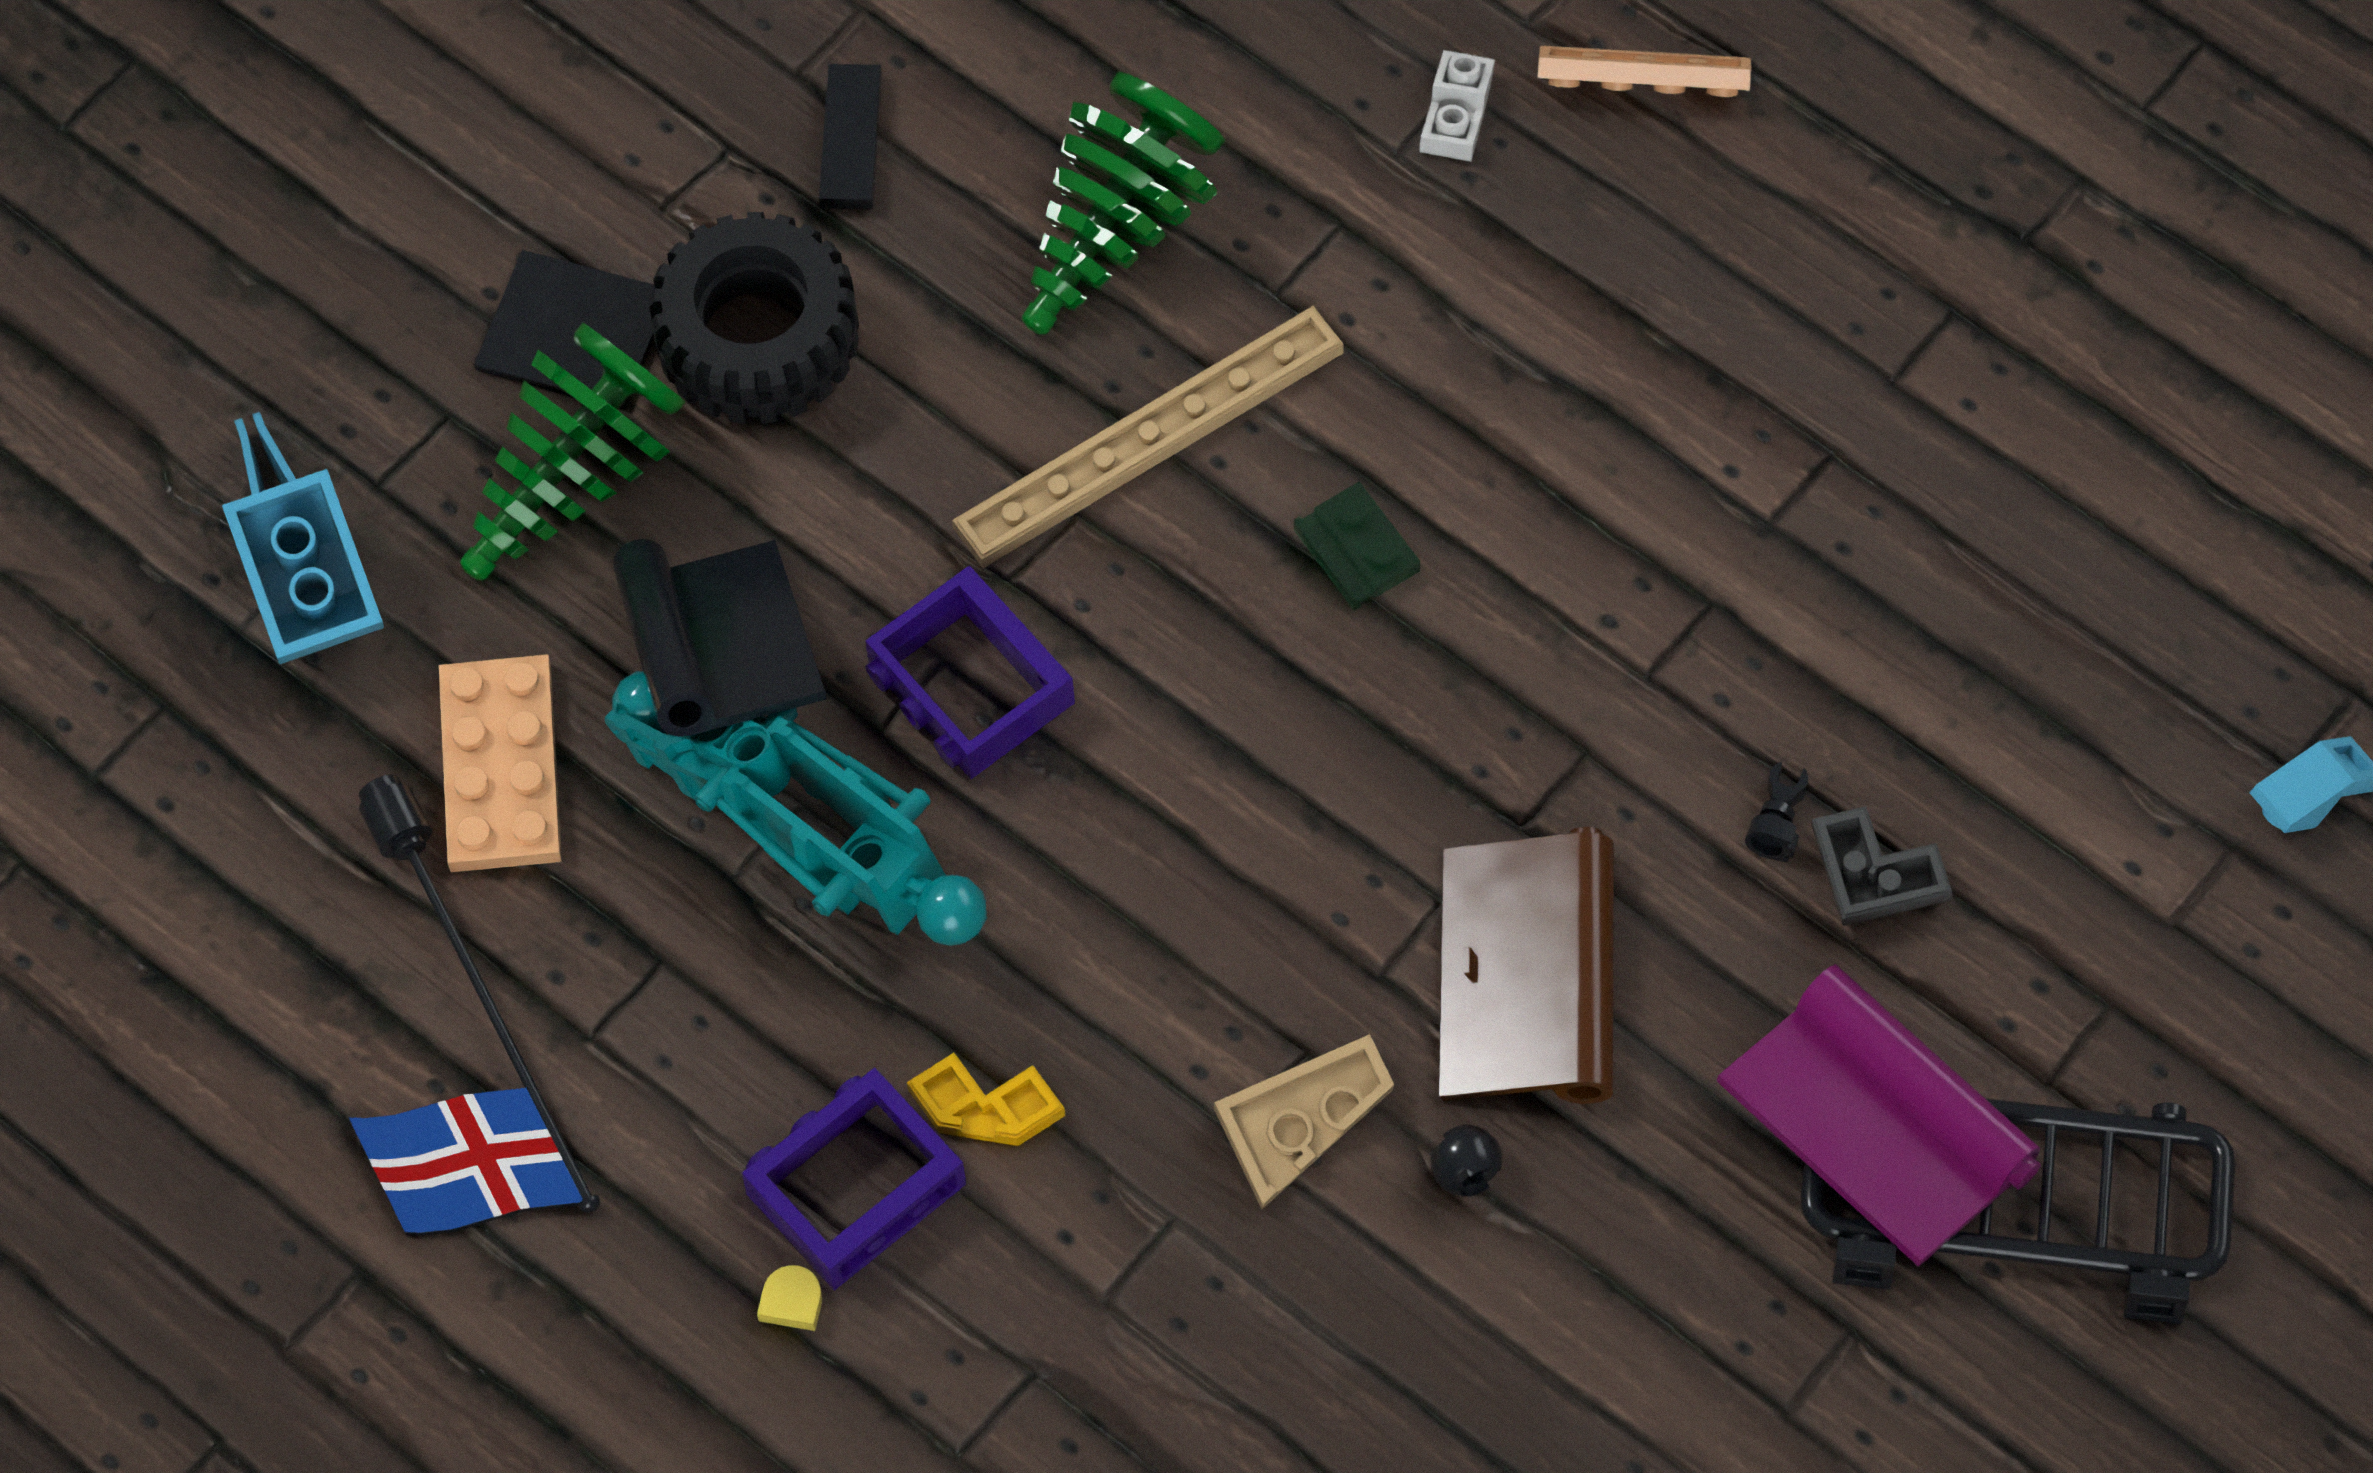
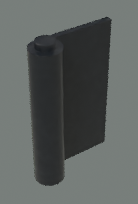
M647 539L633 540L624 544L617 551L613 559L614 573L657 721L662 730L678 737L692 736L827 700L775 540L670 567L663 547L655 541Z

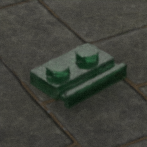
M1360 481L1314 507V512L1303 519L1299 516L1293 520L1295 533L1353 610L1361 607V602L1371 596L1376 598L1420 572V560Z

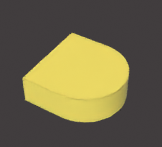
M797 1265L784 1266L774 1271L767 1278L763 1287L757 1312L758 1320L765 1323L815 1331L822 1305V1292L818 1279L810 1270Z

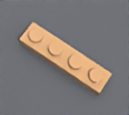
M1540 46L1538 78H1546L1549 85L1563 88L1580 86V81L1601 82L1602 88L1615 91L1631 90L1633 84L1654 85V90L1660 93L1679 94L1684 93L1686 87L1707 88V94L1733 97L1738 95V90H1750L1751 58Z

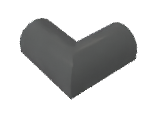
M1866 806L1812 819V829L1843 926L1951 901L1952 890L1937 843L1882 856Z

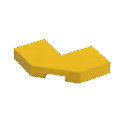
M952 1053L906 1082L909 1093L940 1134L1019 1146L1066 1116L1064 1106L1033 1065L987 1095L983 1093L955 1053Z

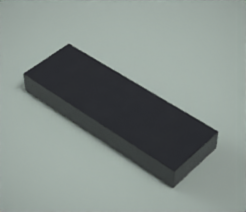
M828 64L819 189L820 208L873 209L882 84L881 65Z

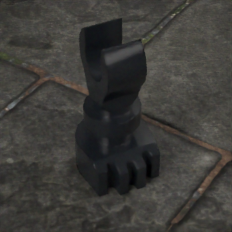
M1779 762L1773 766L1769 775L1768 793L1770 800L1764 802L1760 815L1753 817L1745 838V844L1753 853L1761 857L1788 863L1789 857L1793 858L1799 838V835L1795 833L1796 826L1792 823L1795 816L1793 807L1803 800L1806 795L1808 774L1804 768L1796 785L1785 786L1779 781L1782 762Z

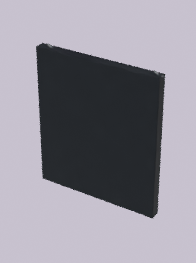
M522 250L517 258L516 266L479 354L475 358V370L522 383L526 381L533 386L567 394L531 365L539 350L592 390L603 375V367L577 346L574 341V333L582 322L594 329L639 365L643 366L654 339L649 310L650 293L655 289L654 284ZM629 395L626 398V400L622 403V405L619 407L620 409L625 410L627 404L630 402L631 395Z

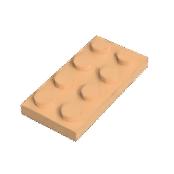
M549 655L439 665L447 861L450 872L562 862L552 672Z

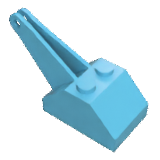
M260 412L252 414L269 463L280 485L265 490L260 467L242 418L234 420L241 441L251 495L224 504L222 507L280 665L384 628L328 470L325 469L296 479L267 430Z

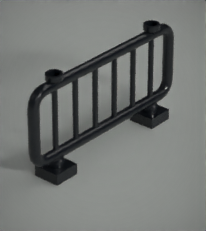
M1985 1098L2014 1125L2046 1128L2037 1240L1990 1235L1992 1202L1980 1212L1979 1233L1959 1231L1936 1252L2130 1274L2124 1299L2123 1317L2182 1324L2189 1301L2190 1281L2204 1280L2215 1275L2227 1262L2231 1249L2236 1163L2234 1150L2227 1138L2211 1126L2187 1122L2186 1108L2176 1103H2158L2152 1107L2151 1117ZM2057 1130L2103 1135L2095 1247L2049 1242ZM2115 1136L2161 1142L2154 1254L2107 1248ZM2173 1143L2202 1147L2212 1157L2207 1248L2203 1255L2196 1258L2165 1255ZM1804 1162L1800 1196L1802 1214L1810 1227L1819 1234L1838 1240L1832 1283L1890 1290L1897 1246L1864 1216L1863 1220L1838 1217L1829 1213L1823 1201L1825 1180Z

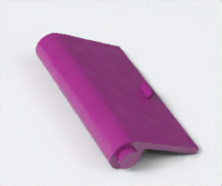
M1836 964L1824 970L1808 986L1800 998L1796 1010L1722 1071L1716 1080L1918 1267L2011 1185L2017 1190L2021 1189L2034 1177L2041 1167V1163L2036 1160L2040 1152V1147Z

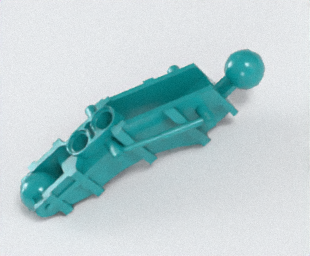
M636 671L620 681L612 696V710L605 716L604 720L615 737L627 745L638 764L648 769L654 764L675 780L681 792L694 799L696 805L703 811L711 812L715 806L722 810L762 846L768 855L815 896L812 904L819 914L830 916L835 909H838L849 915L858 903L862 901L877 909L888 929L896 935L904 929L916 914L920 929L935 943L948 946L961 945L979 935L987 920V905L983 891L968 877L954 874L946 875L920 829L913 824L931 804L930 797L924 790L914 788L908 794L850 755H845L794 722L798 717L796 708L692 736L678 737L670 734L666 735L667 732L662 730L657 721L643 671ZM829 758H831L832 760H834V761H836L837 763H839L842 768H840L837 764H835V763H834L833 761H831ZM790 777L800 783L808 795L822 800L856 830L840 849L772 797L786 787ZM889 798L899 804L896 809L891 807Z

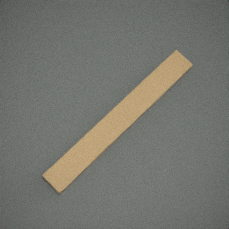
M1312 306L952 520L953 529L981 567L985 568L1344 353V344L1316 308Z

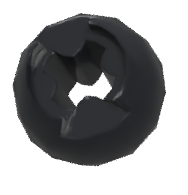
M1469 1124L1456 1126L1444 1133L1445 1139L1437 1145L1435 1150H1432L1430 1157L1431 1171L1435 1181L1444 1190L1462 1197H1471L1489 1188L1490 1186L1487 1182L1498 1171H1501L1502 1151L1498 1141L1488 1131Z

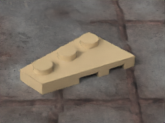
M1369 1034L1214 1102L1216 1115L1261 1209L1267 1206L1393 1091L1394 1083Z

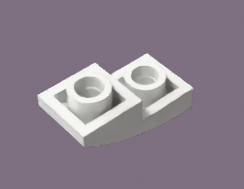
M1443 51L1433 84L1431 105L1421 134L1420 152L1472 161L1489 95L1495 59Z

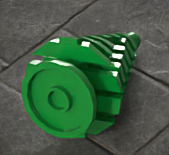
M1118 72L1110 83L1109 92L1123 109L1141 122L1138 129L1105 110H1099L1091 105L1073 101L1068 120L1086 139L1066 134L1060 152L1065 159L1070 161L1071 165L1085 176L1059 166L1056 169L1053 185L1057 191L1061 192V195L1076 207L1087 212V214L1084 215L1065 204L1061 206L1051 200L1049 201L1045 215L1047 221L1052 223V226L1071 240L1067 244L1056 237L1043 234L1039 253L1043 254V257L1055 266L1051 272L1037 266L1034 267L1031 285L1035 286L1039 294L1034 302L1029 303L1021 318L1024 325L1034 333L1040 335L1049 333L1058 319L1056 315L1062 306L1075 311L1087 301V298L1075 289L1079 281L1100 290L1112 279V275L1107 273L1108 271L1093 260L1095 255L1126 269L1139 259L1138 252L1132 250L1133 248L1116 234L1110 232L1111 230L1141 245L1154 247L1166 235L1163 229L1157 227L1159 225L1147 215L1164 223L1177 226L1192 214L1189 207L1184 205V202L1177 196L1187 201L1205 204L1218 192L1215 185L1209 182V179L1194 166L1180 160L1182 157L1165 147V145L1170 140L1197 154L1211 156L1220 149L1225 141L1222 134L1206 119L1182 102L1130 74Z
M584 322L575 331L574 341L577 346L602 365L603 375L591 390L539 350L537 351L531 365L582 405L572 417L526 381H523L518 397L562 431L554 442L551 443L518 416L510 412L506 429L542 457L532 469L502 446L495 462L522 483L512 495L489 478L482 491L485 496L502 509L493 520H490L479 510L472 527L483 536L474 547L471 546L461 558L460 564L462 569L476 580H486L496 568L495 563L504 552L516 560L529 551L525 545L516 539L525 527L544 541L549 540L558 532L554 526L536 513L545 501L572 521L586 511L556 488L565 475L601 502L617 494L576 462L585 449L629 482L644 474L638 467L596 436L605 423L656 462L670 452L619 412L618 409L626 398L634 393L640 394L667 414L677 413L686 401Z

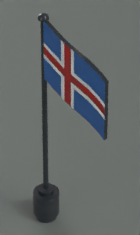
M394 774L380 776L370 781L359 792L358 796L361 801L359 811L381 855L386 858L396 857L400 861L410 860L525 1087L465 1094L396 1115L349 1118L406 1235H431L455 1232L524 1211L578 1205L583 1212H594L600 1205V1197L591 1194L419 855L426 848V842L432 835V829L412 789L407 783L401 782L400 778Z

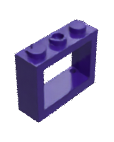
M970 565L865 640L869 662L865 665V668L874 684L883 692L890 689L901 701L899 703L900 709L909 723L917 730L925 727L935 739L933 741L934 747L943 761L951 768L959 765L970 779H973L1075 704L1073 678ZM964 615L968 616L1036 691V693L970 741L899 663Z
M875 1067L862 1078L854 1076L847 1080L837 1090L833 1101L818 1113L810 1111L803 1115L793 1125L789 1136L774 1148L767 1146L759 1150L748 1161L746 1170L742 1172L747 1196L834 1291L967 1184L964 1164L961 1159ZM878 1105L930 1162L828 1243L776 1185Z

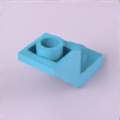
M2351 736L2322 740L2256 784L2249 793L2262 807V813L2267 821L2276 828L2281 829L2284 833L2316 828L2341 797L2373 792V761Z

